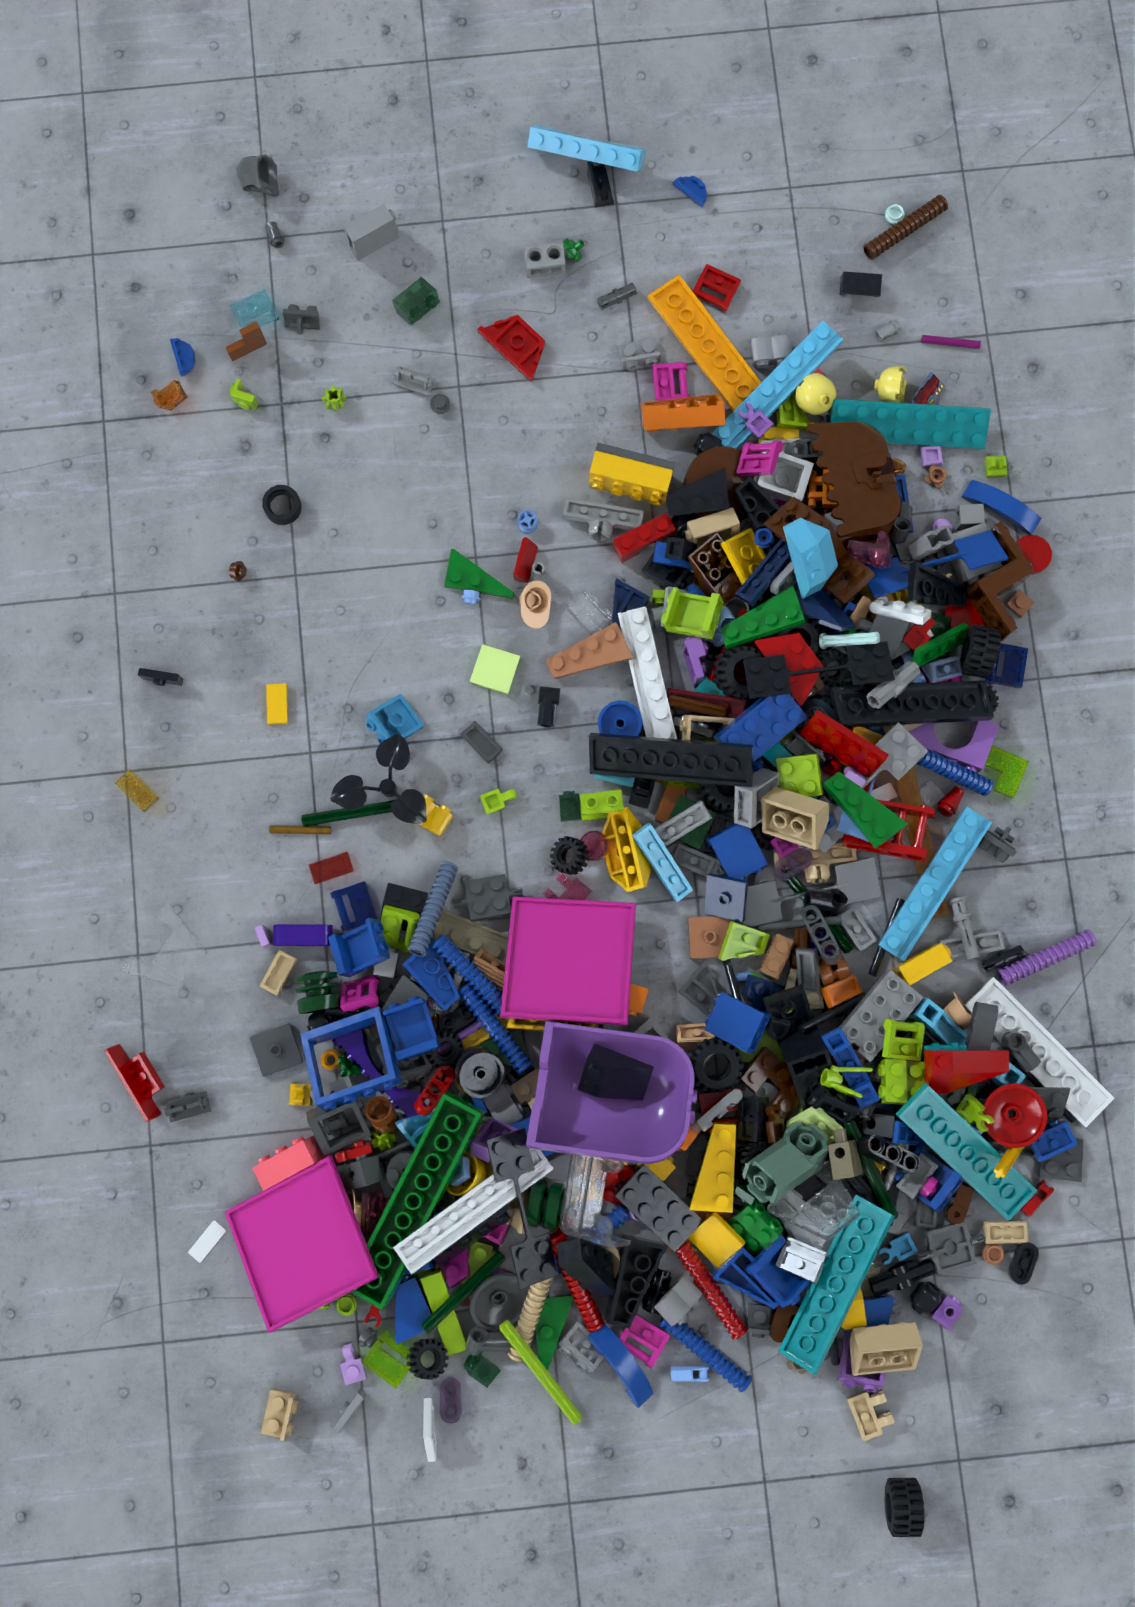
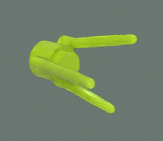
M832 1065L831 1069L826 1068L823 1070L820 1083L852 1098L854 1096L862 1098V1094L841 1085L843 1077L839 1072H872L873 1069L865 1067H837Z

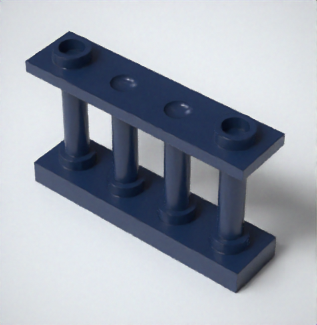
M781 539L735 593L737 598L754 608L769 600L773 595L770 591L771 583L788 563L792 562L788 545ZM766 591L767 594L763 597V600L759 601V598Z

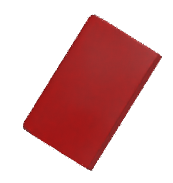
M527 537L522 539L513 572L514 580L528 583L530 580L532 565L538 550V546Z

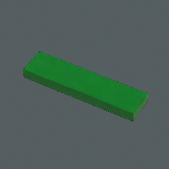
M962 623L917 647L911 662H915L920 667L963 644L969 626Z

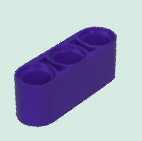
M273 925V946H330L328 937L333 935V925Z

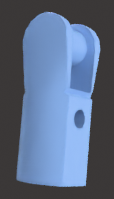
M707 1365L670 1367L671 1382L710 1381V1378L707 1377V1370H709ZM693 1370H699V1377H693Z

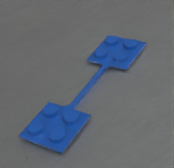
M989 530L954 540L953 543L959 553L925 562L922 565L930 567L951 560L962 559L969 570L1008 560V557L992 531ZM897 557L867 565L875 574V577L867 583L874 598L908 588L909 578L907 575L910 567H902Z

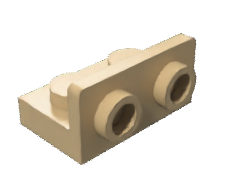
M275 1388L270 1390L261 1434L278 1437L283 1442L287 1436H291L294 1426L291 1418L292 1414H296L299 1403L296 1400L297 1393Z

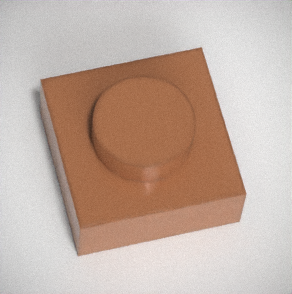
M1019 589L1005 606L1018 618H1021L1035 602Z

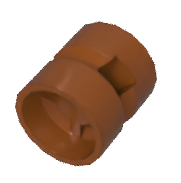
M842 954L839 962L834 965L826 964L823 959L819 960V975L822 987L834 983L835 979L841 980L850 976L848 965Z
M378 1096L372 1098L367 1103L365 1114L377 1132L387 1134L396 1129L395 1122L399 1120V1115L388 1098Z

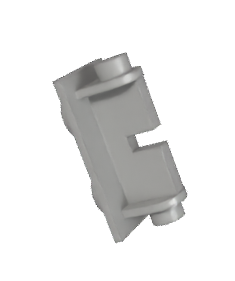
M399 366L394 369L393 375L395 377L392 384L429 397L436 378Z

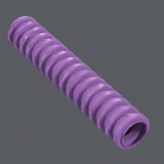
M1086 929L1084 933L1079 932L1078 935L1075 934L1072 938L1068 937L1067 941L1062 940L1061 943L1057 942L1055 946L1051 945L1049 948H1044V951H1038V954L1033 953L1032 956H1027V959L1022 958L1021 962L1016 961L1015 964L1011 963L1009 967L1005 966L1003 970L998 969V977L1003 985L1009 986V983L1013 984L1015 980H1021V977L1026 978L1027 975L1030 976L1033 972L1037 973L1038 970H1044V967H1050V964L1055 965L1056 962H1061L1062 959L1066 960L1067 956L1072 957L1073 954L1077 955L1079 951L1083 952L1085 949H1090V946H1096V938L1090 930Z

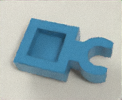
M906 1231L888 1241L891 1247H881L877 1253L887 1252L888 1257L882 1261L884 1265L892 1262L895 1256L898 1261H901L918 1251L909 1233Z

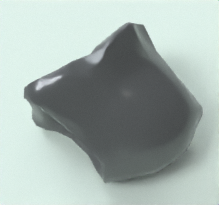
M266 154L242 158L236 168L237 177L242 189L247 192L257 191L278 197L277 165L273 159Z

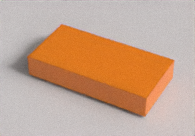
M855 974L820 989L828 1008L863 993Z

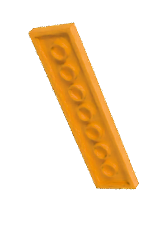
M680 274L648 295L647 299L733 412L762 382Z

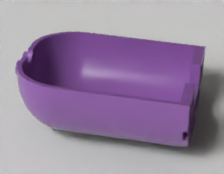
M545 1022L539 1060L540 1070L535 1101L532 1104L526 1148L638 1164L658 1163L671 1157L678 1151L685 1141L689 1124H694L695 1111H691V1104L696 1103L697 1090H693V1066L681 1047L671 1040L659 1036ZM594 1043L654 1066L643 1100L597 1098L578 1090L587 1057Z

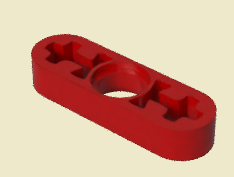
M443 1065L437 1069L414 1103L417 1113L427 1116L433 1111L443 1093L446 1092L455 1078L452 1068ZM442 1075H446L447 1077L445 1078V1080L441 1082L440 1078L442 1077ZM430 1087H436L440 1094H434ZM426 1099H429L430 1102L425 1107L423 1103Z

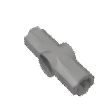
M907 661L895 672L893 671L895 680L880 682L866 696L868 704L872 708L880 709L890 699L898 697L907 688L908 684L920 675L919 666L915 662Z

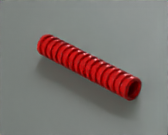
M557 1231L549 1235L558 1267L560 1266L557 1243L567 1241L563 1231ZM560 1268L563 1278L566 1279L565 1282L568 1285V1289L571 1291L573 1300L579 1308L584 1324L587 1326V1330H599L603 1327L605 1321L599 1308L596 1307L597 1303L590 1297L589 1290L582 1289L580 1287L581 1282L577 1278L572 1279Z
M686 1241L674 1253L679 1255V1260L682 1259V1265H686V1271H690V1277H694V1283H698L697 1287L701 1288V1292L705 1294L704 1298L709 1300L708 1304L713 1306L712 1310L716 1311V1316H720L719 1320L724 1322V1328H728V1334H732V1340L740 1338L747 1332V1326H743V1320H739L740 1316L735 1314L736 1310L732 1309L731 1303H728L729 1299L724 1297L725 1293L720 1291L721 1287L717 1286V1281H713L712 1275H709V1269H705L706 1265L701 1263L702 1259L697 1257L698 1253L694 1252L695 1249L690 1246V1241Z

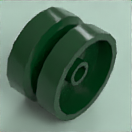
M540 1179L532 1185L526 1217L528 1226L539 1227L544 1216L545 1229L558 1230L565 1201L564 1183L553 1182L549 1192L546 1180Z

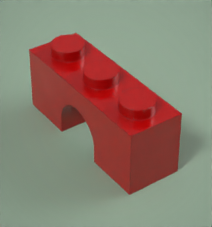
M664 513L614 538L613 548L621 563L639 555L640 551L648 545L661 542L663 538L667 540L668 538H673L676 529L668 514Z

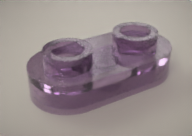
M798 848L779 859L774 867L776 877L781 880H789L807 869L813 859L811 852L808 849ZM798 858H803L805 862L800 863ZM781 868H786L788 872H781Z
M448 1377L440 1385V1416L444 1422L453 1424L460 1419L462 1414V1388L458 1379ZM453 1385L455 1390L450 1392L447 1390V1386ZM449 1407H453L455 1409V1413L450 1414L448 1413L447 1409Z

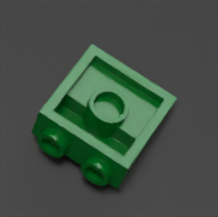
M758 1202L752 1205L745 1204L726 1221L746 1241L744 1247L753 1256L777 1240L784 1229L780 1222L773 1218L765 1210L764 1206Z

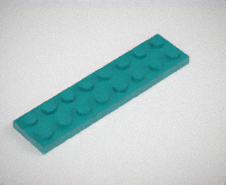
M834 399L831 407L830 423L845 421L866 423L877 429L884 436L887 443L985 449L991 409Z
M926 1083L896 1113L903 1122L1008 1221L1038 1191L1013 1166L1005 1178H996V1173L993 1170L1002 1156Z
M855 1195L827 1251L828 1257L824 1261L825 1264L816 1284L811 1283L778 1350L779 1353L813 1375L818 1374L895 1218L894 1215Z

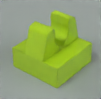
M1006 456L985 457L986 478L1007 476Z

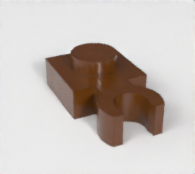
M771 1104V1106H765V1113L769 1120L765 1122V1132L768 1137V1143H776L784 1136L785 1124L784 1118H780V1104Z

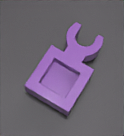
M747 402L745 407L749 412L743 413L739 410L738 415L740 418L748 420L745 426L760 439L773 426V423L760 410L754 413L752 405Z

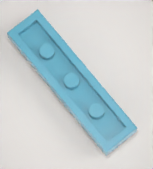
M647 823L632 835L674 901L679 902L693 891L691 885L650 823Z

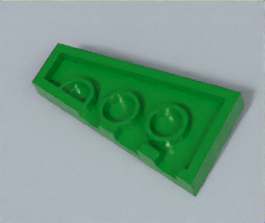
M792 585L723 626L720 630L726 649H730L805 624L806 622L794 586Z
M840 771L822 785L875 849L908 825L903 819L845 777Z

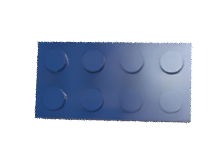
M790 694L762 697L713 736V738L721 743L753 745L754 762L804 721L807 716Z

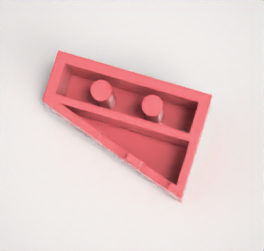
M314 1135L306 1139L301 1136L291 1142L293 1146L287 1148L285 1145L275 1150V1156L270 1157L268 1154L259 1159V1164L252 1169L264 1191L332 1155V1153L324 1156Z

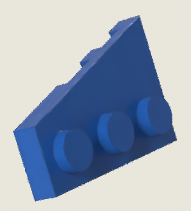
M433 937L428 945L425 956L412 955L402 966L440 1009L445 1012L460 996L444 959L441 957L442 954L437 953L436 948H432V944L436 941Z

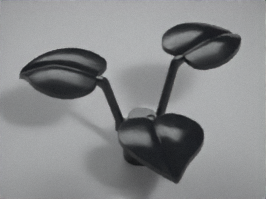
M400 734L384 740L376 750L378 763L383 767H389L388 779L382 780L379 787H363V780L360 776L349 775L342 778L334 786L330 799L333 803L348 810H356L361 808L367 800V794L364 790L381 791L386 797L395 796L398 798L391 804V810L399 820L412 824L427 821L426 801L422 793L415 789H407L400 796L397 793V786L392 780V769L403 770L410 760L408 744Z

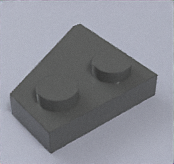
M705 961L702 962L678 991L707 1017L709 1014H712L715 1007V999L720 995Z

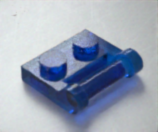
M1001 643L999 654L1001 651L1005 652L1002 677L996 676L999 661L998 655L996 665L990 676L985 679V683L1020 689L1023 686L1028 648Z
M365 881L330 893L331 898L335 901L342 922V932L366 924L365 919L367 918L378 920ZM348 895L356 921L350 922L342 896Z

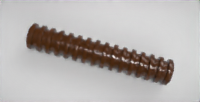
M940 194L937 195L936 198L931 199V201L913 211L912 214L903 218L902 221L885 230L883 234H879L878 237L864 244L865 255L869 259L874 260L881 253H884L885 250L890 249V247L899 243L900 240L918 230L919 227H923L924 224L942 214L943 211L948 209L945 197Z

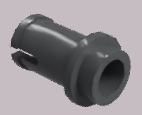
M274 221L270 222L273 229L267 223L265 229L270 237V245L274 248H281L284 245L285 238L280 234L277 223Z

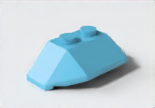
M799 518L784 526L783 530L801 598L805 599L822 589L838 567L830 531L803 518Z

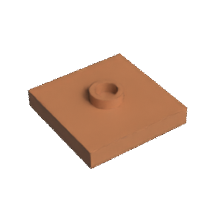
M717 916L688 917L690 959L718 958L730 919Z

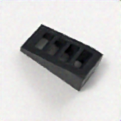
M635 778L628 803L647 809L656 779ZM639 779L644 780V781H648V782H651V783H650V784L644 783V782L639 781ZM637 787L648 790V792L638 790Z

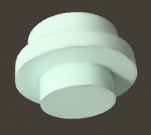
M898 204L889 206L885 212V218L891 224H897L905 216L903 208Z

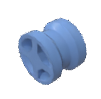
M524 510L518 515V528L521 532L531 534L537 529V516L533 511Z

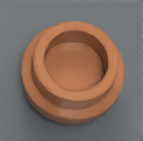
M987 1244L983 1248L982 1256L987 1263L997 1265L1003 1260L1004 1251L998 1244Z

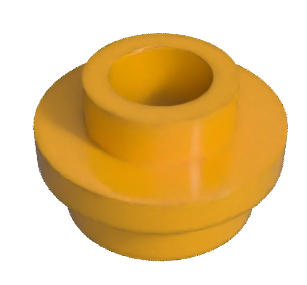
M334 1049L326 1050L321 1056L322 1066L327 1070L337 1069L340 1066L337 1059L339 1056L341 1057V1054ZM329 1056L335 1057L333 1064L328 1062Z

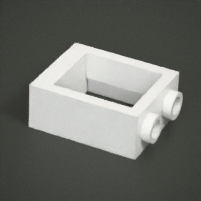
M782 452L779 453L778 462L801 469L794 492L763 482L765 476L753 477V480L770 497L788 502L794 496L799 501H802L814 463Z

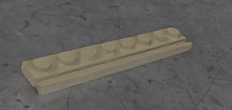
M441 911V916H439V921L433 933V937L436 940L442 934H446V938H450L451 943L456 944L455 947L474 955L480 949H483V951L506 964L508 935L476 922H471L448 911Z

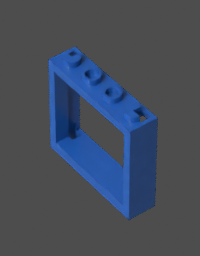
M380 1007L300 1034L315 1105L322 1110H333L342 1103H354L357 1098L363 1096L371 1097L376 1095L377 1091L383 1089L391 1090L392 1087L402 1083L386 1017L383 1015L384 1010ZM377 1024L388 1074L324 1096L314 1045Z

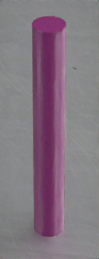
M922 335L921 343L980 349L981 341L930 335Z

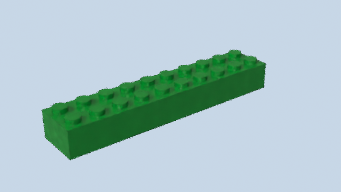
M450 1092L443 1093L367 1243L379 1278L351 1293L381 1310L389 1305L407 1270V1267L393 1247L433 1218L486 1113L484 1110Z

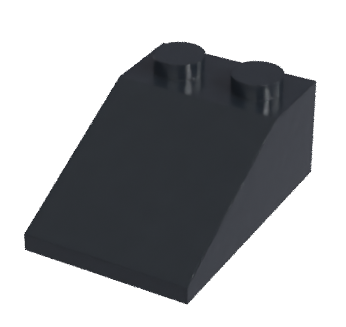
M594 1043L587 1057L578 1090L597 1098L643 1100L654 1066Z

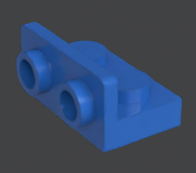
M1055 1119L1048 1122V1127H1045L1042 1135L1030 1144L1038 1162H1042L1078 1145L1067 1121Z

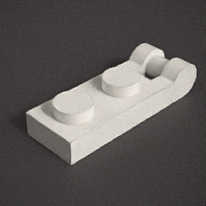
M884 595L878 597L869 606L870 611L874 614L921 625L931 618L932 611L925 609L921 605L911 606L903 601H889Z

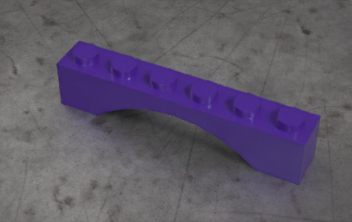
M363 1028L332 1040L339 1049L343 1047L348 1052L346 1056L353 1064L357 1062L362 1067L360 1071L367 1079L383 1076L370 1055L367 1034ZM397 1086L392 1087L391 1090L383 1089L379 1091L381 1094L386 1093L390 1097L389 1101L395 1109L400 1108L405 1113L403 1115L404 1119L420 1115L416 1112L414 1103L422 1093L421 1091L405 1088L398 1089Z

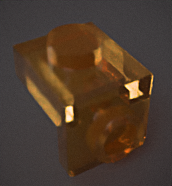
M173 380L161 391L155 389L151 391L154 403L159 408L170 411L188 398L180 382L177 380Z

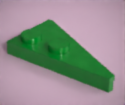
M451 549L444 587L463 591L474 590L481 594L513 599V591L455 549Z
M571 1294L546 1297L544 1299L545 1303L542 1306L543 1309L540 1312L541 1315L538 1318L539 1321L536 1324L538 1359L547 1371L573 1301Z

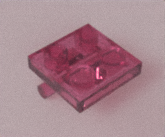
M884 531L878 533L876 544L855 540L848 541V553L864 565L867 563L873 564L874 567L880 569L885 567L891 568L890 540Z

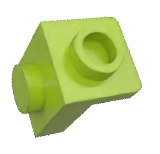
M237 378L229 391L233 402L245 410H249V408L256 410L259 403L255 395L243 392L244 384L241 379Z

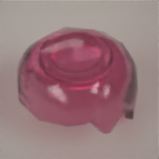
M597 830L588 831L582 836L581 840L588 846L586 849L590 853L586 854L587 857H590L589 861H600L606 857L610 844L602 832Z

